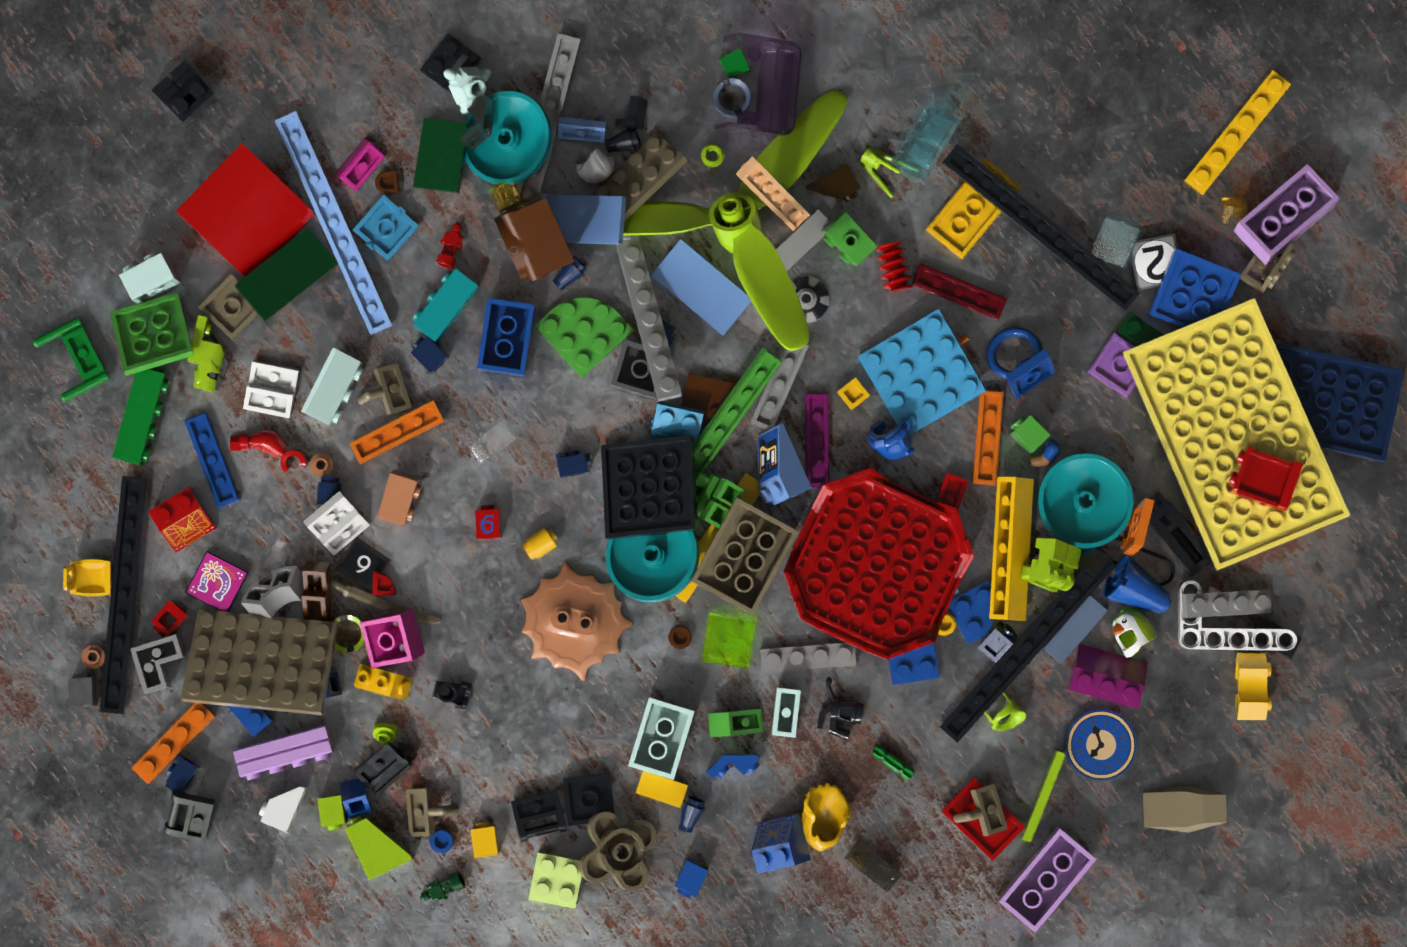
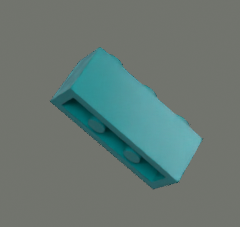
M456 268L453 272L449 270L441 281L444 283L439 291L435 289L427 299L429 304L424 310L420 308L413 317L415 322L412 325L436 344L479 289L476 283Z

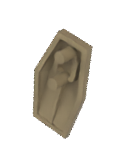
M1190 785L1143 793L1144 827L1189 833L1228 822L1227 794Z

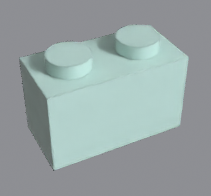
M776 687L771 735L796 738L801 690Z

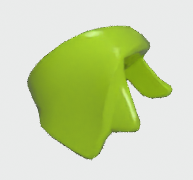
M1003 692V695L1009 704L999 711L994 719L984 711L988 721L992 723V729L997 731L1012 729L1022 723L1027 716L1026 711L1016 703L1013 697H1009L1006 692ZM1011 714L1006 721L999 723L1000 719Z

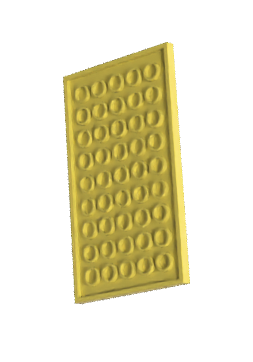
M1255 298L1123 352L1126 363L1217 571L1350 516ZM1250 445L1253 446L1252 449L1292 463L1296 461L1303 464L1289 507L1285 512L1230 493L1232 486L1228 484L1232 473L1238 472L1240 464L1236 463L1241 449L1245 450Z

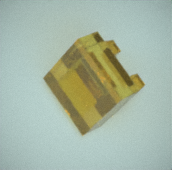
M506 181L488 189L498 211L521 200L514 185L507 184Z
M1222 197L1221 212L1223 224H1228L1230 216H1236V223L1238 224L1247 215L1246 200Z

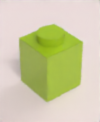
M335 795L318 798L321 827L327 826L328 831L342 829V824L347 823L342 796Z

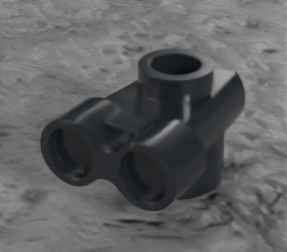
M435 681L432 698L453 704L455 709L466 711L472 683L461 681L459 684ZM443 687L449 688V693L447 695L441 694V689Z

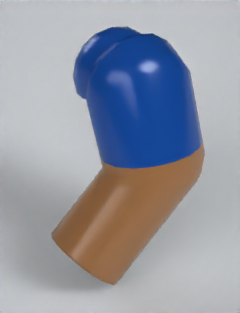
M1047 441L1045 443V450L1041 455L1029 456L1030 467L1034 468L1052 464L1060 452L1057 441Z

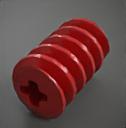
M903 241L883 244L876 248V252L883 253L877 259L880 262H885L879 266V270L886 271L881 276V279L889 281L883 285V289L890 290L888 293L903 291L913 287L912 284H906L905 282L911 278V275L904 274L910 267L902 265V262L908 259V257L900 256V253L906 250L904 247H898V244Z

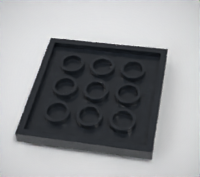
M687 435L601 445L605 539L611 540L698 530L693 436Z

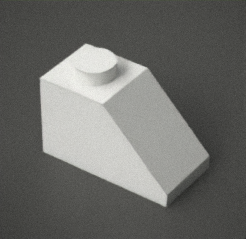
M298 787L269 799L268 803L264 802L259 812V815L262 816L260 822L286 833L289 832L308 787Z

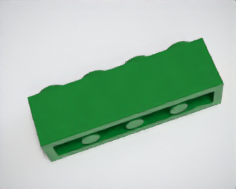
M151 369L135 373L112 458L143 466L144 462H148L151 454V449L148 448L150 439H154L157 432L155 421L157 416L160 417L163 411L164 403L161 402L163 393L167 394L170 380H167V374Z

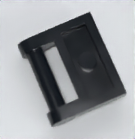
M448 33L421 67L420 72L452 95L449 88L450 83L444 80V71L448 68L452 69L463 54L468 58L461 67H473L482 58Z
M557 790L511 801L521 843L528 841V838L560 831V833L567 831ZM556 815L557 822L525 829V822Z

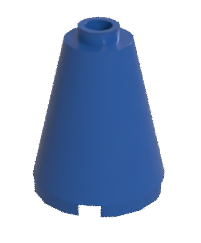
M1125 556L1120 559L1113 569L1116 571L1113 578L1108 576L1105 582L1103 595L1109 600L1152 613L1160 614L1166 612L1172 602L1170 600V593L1133 558Z

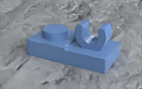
M587 115L586 120L574 117H559L558 139L605 143L606 122H604L603 116H600L599 121H591V115Z

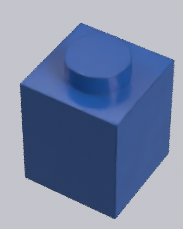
M687 859L675 883V887L678 888L677 892L688 898L691 895L696 897L708 873V869Z

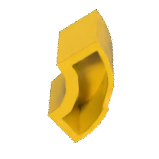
M1237 653L1235 680H1238V694H1235L1237 720H1266L1267 710L1271 711L1272 700L1271 696H1268L1267 677H1271V663H1267L1265 653Z

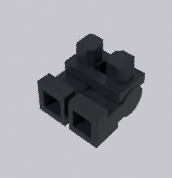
M186 60L170 73L175 79L173 82L166 76L151 90L182 123L214 95L212 90Z

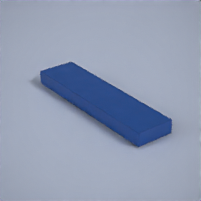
M204 412L184 420L217 508L219 509L240 501L208 413Z

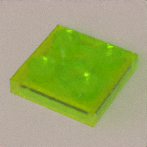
M709 615L701 661L748 669L756 622Z

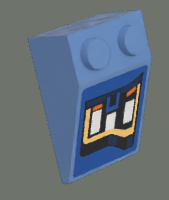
M783 423L757 436L758 488L760 497L766 504L767 509L812 488Z

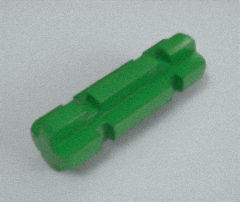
M877 745L872 752V756L878 760L881 759L882 763L894 772H899L900 776L905 780H910L915 771L911 767L905 766L904 762L890 752L887 753L886 749L882 746Z

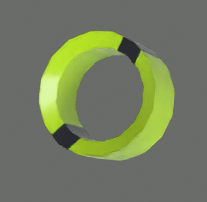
M342 615L333 621L339 624L344 620H352L359 627L360 622H362L360 618L353 615ZM362 631L361 638L355 646L346 648L336 641L334 648L341 652L359 650L365 644Z

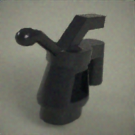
M827 677L826 688L832 703L819 712L817 728L823 729L824 716L831 712L829 734L847 741L851 732L837 727L836 722L838 720L852 726L855 724L861 725L864 704L858 703L856 700L839 701L836 699L831 688L832 678Z

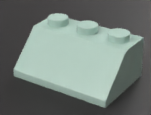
M333 347L301 412L331 427L333 423L337 424L343 414V411L340 409L344 401L348 403L354 390L351 387L354 381L358 382L364 372V369L361 368L363 363Z

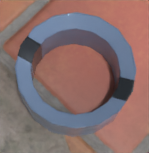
M725 79L715 88L713 96L714 106L725 117H739L750 106V90L739 79ZM727 86H737L745 93V104L739 110L729 111L720 105L718 100L719 93Z

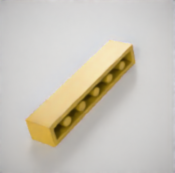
M997 477L989 619L1026 621L1028 580L1021 579L1023 565H1029L1034 479Z

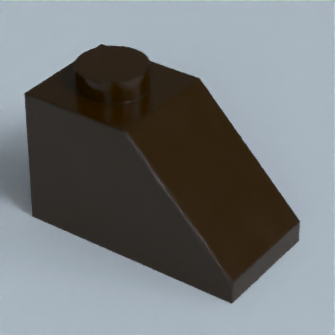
M848 164L805 187L806 192L836 202L845 200L846 203L857 198V193L861 189Z

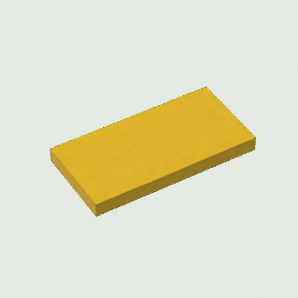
M985 157L982 160V165L1014 191L1018 192L1022 186ZM964 182L927 227L926 231L962 260L1001 211Z

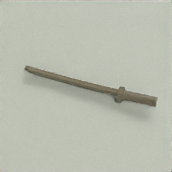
M331 577V587L343 593L345 598L350 596L390 613L409 609L356 589L351 583L347 585ZM414 610L417 622L427 625L441 622V619Z

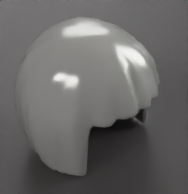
M585 146L577 156L575 169L578 175L586 182L598 184L604 182L612 174L615 165L614 158L610 152L604 154L597 147L593 151L589 146Z

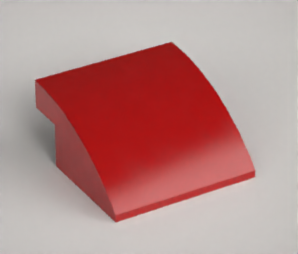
M243 143L176 210L189 225L244 277L283 248L315 215Z

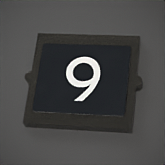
M356 537L348 550L343 551L344 556L335 567V570L369 592L372 589L373 570L383 572L391 559Z

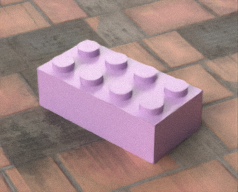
M1307 164L1240 220L1234 232L1267 265L1286 249L1291 241L1294 242L1332 210L1340 198Z
M1057 827L996 900L1036 933L1097 859Z

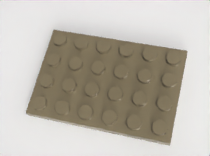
M198 609L181 700L192 703L323 715L338 624L337 622L277 616L269 618L256 614Z

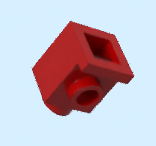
M169 600L151 622L155 625L153 629L160 636L164 637L167 635L169 637L191 615L174 600ZM168 616L174 617L172 625L166 622Z

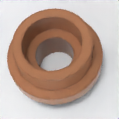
M316 454L310 460V470L318 477L327 476L333 470V460L327 454ZM319 461L325 462L326 466L324 469H318L317 463Z
M97 645L86 647L81 656L83 664L91 669L101 667L104 664L105 651ZM92 652L97 654V660L94 662L89 659V655Z

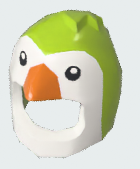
M1127 607L1122 609L1113 620V634H1115L1116 640L1127 658L1135 655L1142 646L1158 637L1149 618L1136 608Z

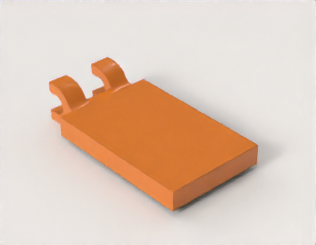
M1145 498L1134 508L1133 515L1127 524L1130 527L1126 539H1122L1120 549H1124L1123 554L1133 556L1135 553H1139V550L1143 547L1155 500Z

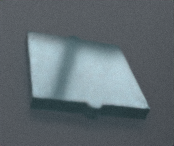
M1105 218L1091 253L1099 260L1105 261L1107 265L1111 263L1126 268L1141 230L1126 225L1124 221L1120 223Z

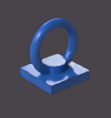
M1021 327L1004 329L997 333L988 345L987 362L989 367L996 375L1007 379L1011 393L1016 400L1055 374L1050 355L1045 349L1043 350L1039 338L1028 329ZM1022 337L1031 343L1034 352L1033 357L1021 361L1013 371L1004 369L996 359L998 346L1007 338Z

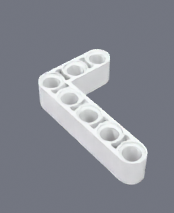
M1192 580L1185 581L1179 586L1178 642L1185 649L1287 651L1293 649L1297 644V636L1288 629L1202 628V617H1195L1192 622H1189L1183 618L1182 594H1184V588L1190 584L1196 588V593H1202V589L1199 583ZM1187 632L1194 633L1196 637L1192 645H1187L1184 642L1183 638ZM1211 632H1215L1219 636V642L1215 646L1210 645L1207 640ZM1236 632L1243 636V642L1239 646H1235L1231 641L1232 635ZM1259 633H1264L1267 636V643L1264 646H1259L1255 642V637ZM1283 633H1287L1291 637V643L1287 647H1283L1279 642V637Z

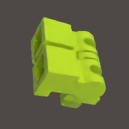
M1036 538L1035 547L1040 549L1039 559H1032L1031 565H1023L1021 579L1029 580V583L1051 592H1058V589L1068 591L1074 585L1075 577L1073 572L1074 569L1079 567L1078 562L1082 549L1058 539Z

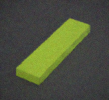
M1054 751L1020 837L1022 840L1032 842L1066 755L1062 752Z

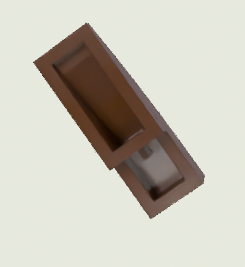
M306 561L302 570L304 587L302 594L303 617L308 620L330 622V562Z

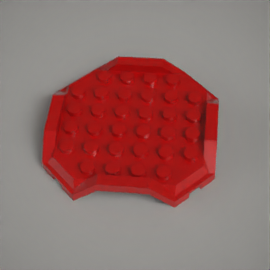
M872 468L823 485L807 515L783 570L800 620L830 636L885 660L935 643L946 612L962 577L974 557L957 508L921 495L886 478Z

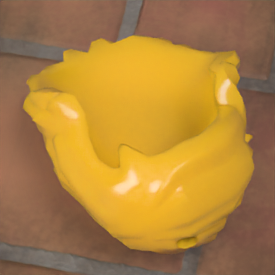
M818 783V787H810V791L805 794L806 799L804 800L803 813H801V824L807 844L818 851H824L838 842L846 823L849 822L852 811L850 803L846 801L845 796L837 785L826 783L823 786Z

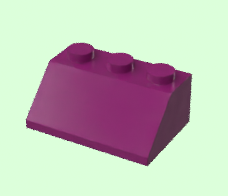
M1079 644L1067 690L1139 709L1148 663Z

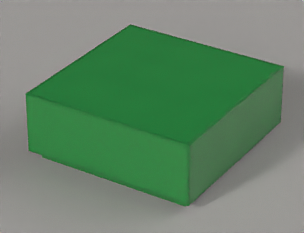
M741 49L719 58L728 79L736 78L750 71Z

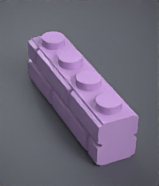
M327 724L233 750L240 778L246 776L247 781L261 777L260 772L269 770L270 774L284 771V765L292 763L293 768L306 765V759L315 757L316 761L330 758L329 753L334 752Z

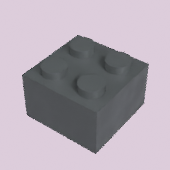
M624 339L611 387L657 400L643 345Z

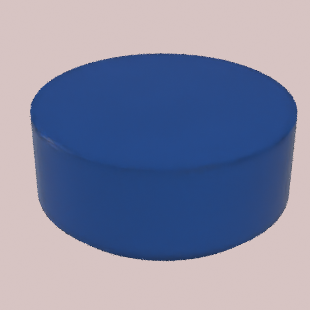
M446 829L436 830L434 832L435 835L430 837V846L435 852L446 853L453 847L454 837Z

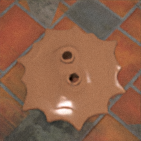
M567 562L563 563L561 571L556 577H543L538 589L532 595L520 600L526 611V620L522 633L529 636L533 642L531 659L547 658L552 663L553 668L570 669L581 681H585L588 669L592 665L603 663L606 654H619V638L626 629L632 626L633 622L622 614L623 602L616 597V585L613 581L601 583L598 582L593 574L581 575L575 572ZM561 613L567 616V620L563 623L558 620V616ZM583 619H588L590 621V626L588 628H583L581 626V621Z

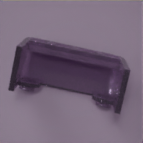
M740 32L723 37V42L745 45V60L750 65L759 66L760 72L756 112H744L738 117L737 123L726 122L715 125L714 130L755 136H784L790 134L794 130L802 58L800 46L793 41Z

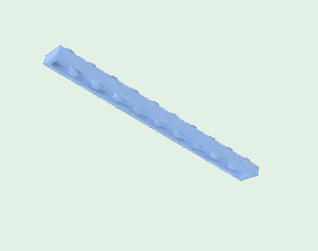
M295 111L275 120L370 335L391 327L392 323L297 112Z

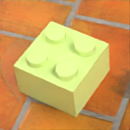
M538 851L528 900L575 909L582 880L579 872L580 859Z

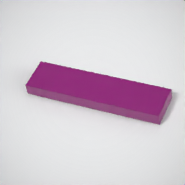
M805 393L806 476L812 488H822L823 485L830 483L829 393Z

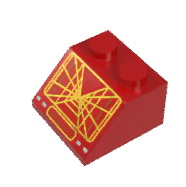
M187 487L148 511L158 530L175 553L217 529L191 487Z

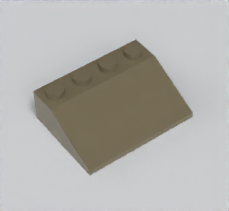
M736 497L691 581L743 611L754 615L799 532Z

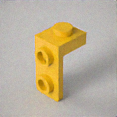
M360 664L354 687L407 701L411 690L412 677Z

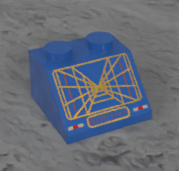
M799 813L759 822L751 850L757 873L791 867L811 860Z

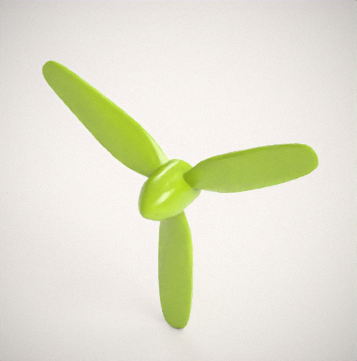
M831 90L821 95L799 114L756 158L786 191L805 171L846 109L848 103L847 96L838 90ZM743 181L738 192L728 193L719 197L710 209L693 203L646 201L624 222L623 235L674 234L713 226L720 244L733 254L738 278L749 299L779 344L789 351L799 350L808 344L810 339L809 328L796 290L778 252L762 233V224L758 210L765 207L766 204Z

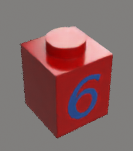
M482 505L480 510H475L476 539L502 538L500 510L495 509V505Z

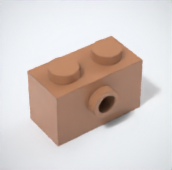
M396 470L390 472L377 518L401 526H405L408 521H412L416 509L412 507L414 498L418 499L422 490V485H419L420 478Z

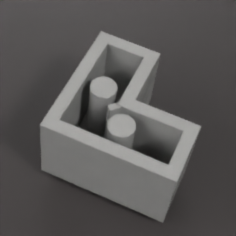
M180 634L130 648L144 694L171 687L164 664L187 657Z

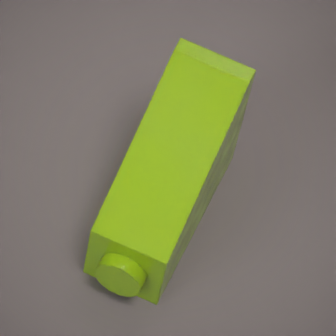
M358 816L348 821L350 826L346 827L345 831L369 880L414 858L412 853L369 817L362 819L361 816Z

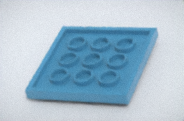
M940 309L858 356L896 424L899 425L902 418L911 416L912 428L908 431L911 435L987 391Z

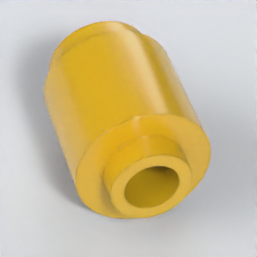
M543 527L526 538V542L522 546L531 560L536 557L539 559L557 547L555 542L558 541V538L551 528L546 530Z

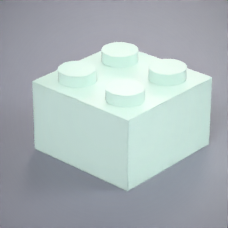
M157 252L147 255L144 257V262L139 265L133 263L123 268V273L119 275L130 298L137 304L146 302L181 283L171 262L162 253L157 254Z

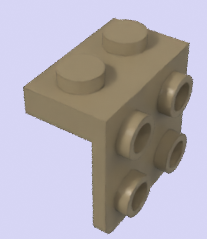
M1291 241L1287 249L1283 250L1267 265L1254 254L1241 274L1240 279L1261 293H1264L1267 287L1272 289L1296 253L1292 249L1296 243Z

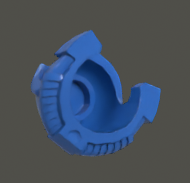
M911 416L902 418L901 423L886 434L882 433L886 428L884 421H878L870 426L867 439L875 453H879L884 460H897L914 453L915 448L911 447L912 436L908 432L912 428Z

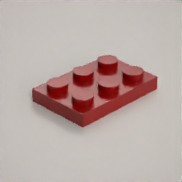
M973 777L941 812L993 861L1017 837L1025 826L1002 804L1001 807L1007 824V830L983 836L979 819L956 823L953 820L955 814L976 809L970 790L983 787V785Z

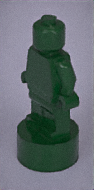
M459 871L450 874L447 879L441 882L436 878L435 881L427 886L428 890L421 893L420 898L423 901L432 899L435 902L443 899L447 900L448 896L446 894L453 891L458 892L466 888L464 878Z

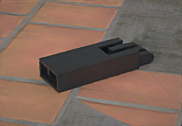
M1157 492L1154 495L1160 503L1156 504L1154 501L1149 525L1190 577H1193L1212 562L1206 545L1172 503L1168 504L1164 497ZM1168 514L1178 526L1172 532H1169L1166 528L1172 524L1165 517Z

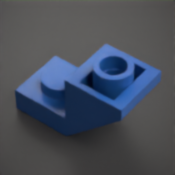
M757 754L722 755L706 773L713 779L716 776L721 778L730 769L727 765L731 763L743 775L746 772L751 775L759 767L760 764L757 761L760 757Z

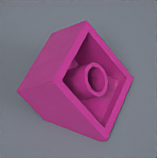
M413 608L391 612L360 622L371 668L412 661L425 654Z

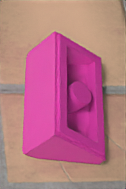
M364 138L338 168L335 175L354 191H357L386 155Z

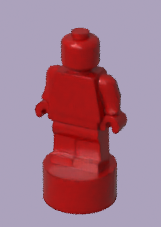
M459 223L453 224L452 231L446 232L443 239L440 240V243L444 244L441 253L438 254L436 264L446 269H454L457 248H463V236L459 234L462 227Z

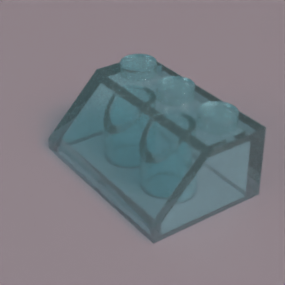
M934 107L926 108V110L922 109L916 118V122H918L914 130L910 129L903 140L906 142L902 150L898 149L891 160L894 162L893 165L900 170L899 174L913 183L924 182L961 120Z

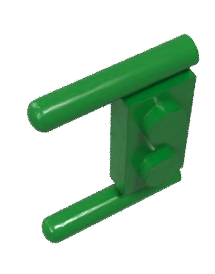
M79 317L33 340L34 346L40 347L61 336L76 368L84 380L83 383L63 392L60 396L62 401L67 402L110 380Z

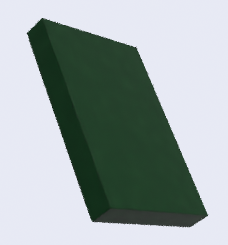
M424 118L413 183L414 188L460 193L470 131L469 123Z

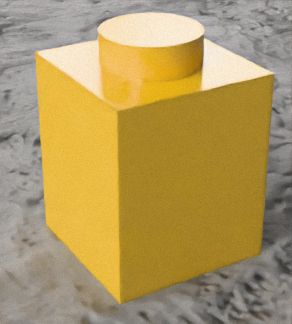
M490 822L476 823V828L471 829L474 858L498 855L499 847L496 825L490 826Z

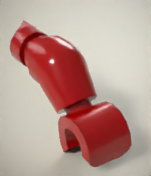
M260 429V432H254L253 435L241 433L237 436H230V451L250 450L251 447H254L255 450L261 449L262 452H268L277 459L280 457V465L284 472L291 468L288 463L290 456L298 457L301 466L307 467L309 464L308 456L304 451L300 449L289 450V445L273 430Z

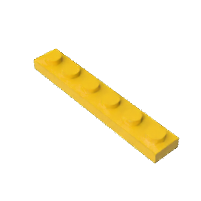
M1272 70L1184 181L1203 195L1291 84Z

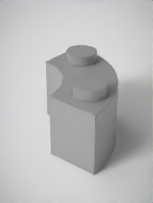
M285 566L270 571L271 574L260 582L256 580L243 596L241 604L250 614L273 618L284 605L292 601H301L304 587L302 571L299 567Z

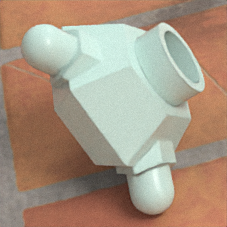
M459 67L455 71L450 68L444 71V77L450 80L449 88L456 104L461 107L460 112L462 115H468L473 104H477L485 94L486 82L492 75V71L489 68L479 70V67Z

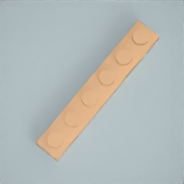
M753 156L741 165L736 175L795 232L808 219L810 214Z

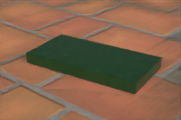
M307 228L236 283L234 287L265 323L338 266V263L312 231Z

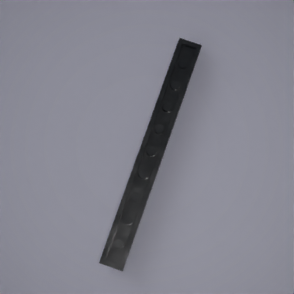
M958 144L943 160L942 164L1121 310L1126 311L1140 294L1139 291Z
M122 476L99 712L125 714L147 478Z
M1112 564L1100 580L1081 568L1074 576L1075 582L1072 588L1068 591H1061L939 727L958 743L980 719L984 711L988 710L1112 572L1115 566Z

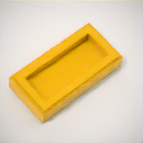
M643 771L636 793L681 808L688 785Z

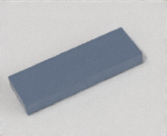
M1090 595L1043 649L1062 664L1108 610Z

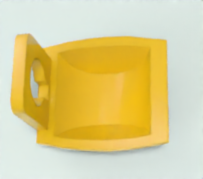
M86 559L70 562V566L63 568V589L70 590V594L81 596L111 594V561Z

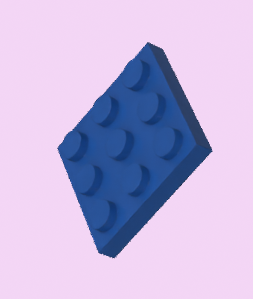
M1174 248L1148 314L1183 328L1227 310L1241 274Z

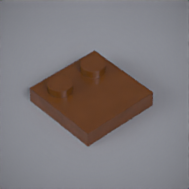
M688 373L681 406L704 411L701 425L707 426L733 390L734 383Z

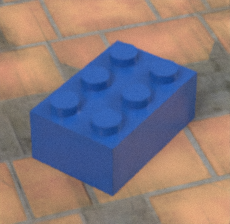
M487 298L477 365L478 370L526 377L535 305Z

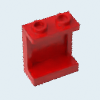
M1250 445L1245 450L1241 449L1236 463L1240 464L1238 472L1232 473L1228 484L1232 486L1230 493L1285 512L1289 507L1303 464L1296 461L1292 463L1252 449L1253 446Z

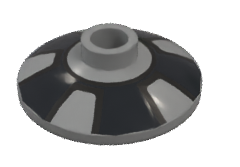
M811 276L795 278L792 280V284L800 300L807 323L819 320L826 313L829 306V293L826 286L820 280ZM803 295H809L811 297V301L809 303H804L802 301Z

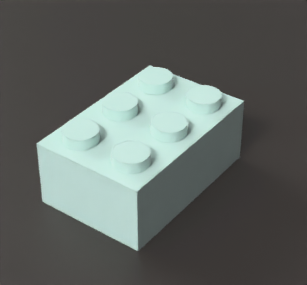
M649 697L628 766L674 780L695 711Z

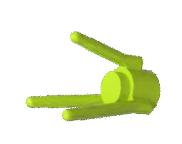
M870 146L860 162L865 164L863 170L872 176L890 198H893V193L873 171V168L878 170L881 165H884L897 174L900 173L898 168L886 161L889 160L916 173H919L920 169L888 155L878 148L875 149Z

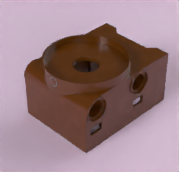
M542 191L499 210L500 215L494 218L521 281L530 279V282L538 280L550 274V272L574 262Z

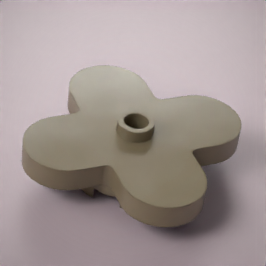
M606 811L595 813L591 816L587 825L588 834L594 843V847L586 852L579 861L581 876L586 881L592 883H601L613 876L617 885L624 890L637 891L641 889L648 878V871L642 861V857L655 844L656 830L654 826L645 820H633L623 827L615 814Z

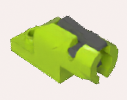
M198 315L192 339L194 356L188 357L187 361L198 365L194 370L193 387L216 393L229 362L224 357L225 352L222 345L206 341V337L210 338L213 324L210 323L211 319Z

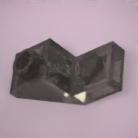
M486 94L475 98L472 105L467 109L477 124L467 128L460 140L466 147L475 150L492 134L496 102Z
M860 839L845 856L854 867L886 892H889L902 875L888 860L878 855Z

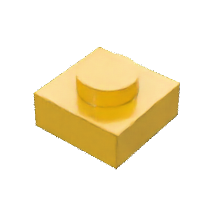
M856 377L837 391L851 411L870 397Z

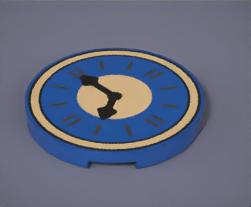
M1095 709L1081 714L1073 721L1065 738V752L1068 761L1078 773L1093 780L1104 781L1120 776L1132 764L1136 754L1137 742L1133 728L1124 717L1110 710Z

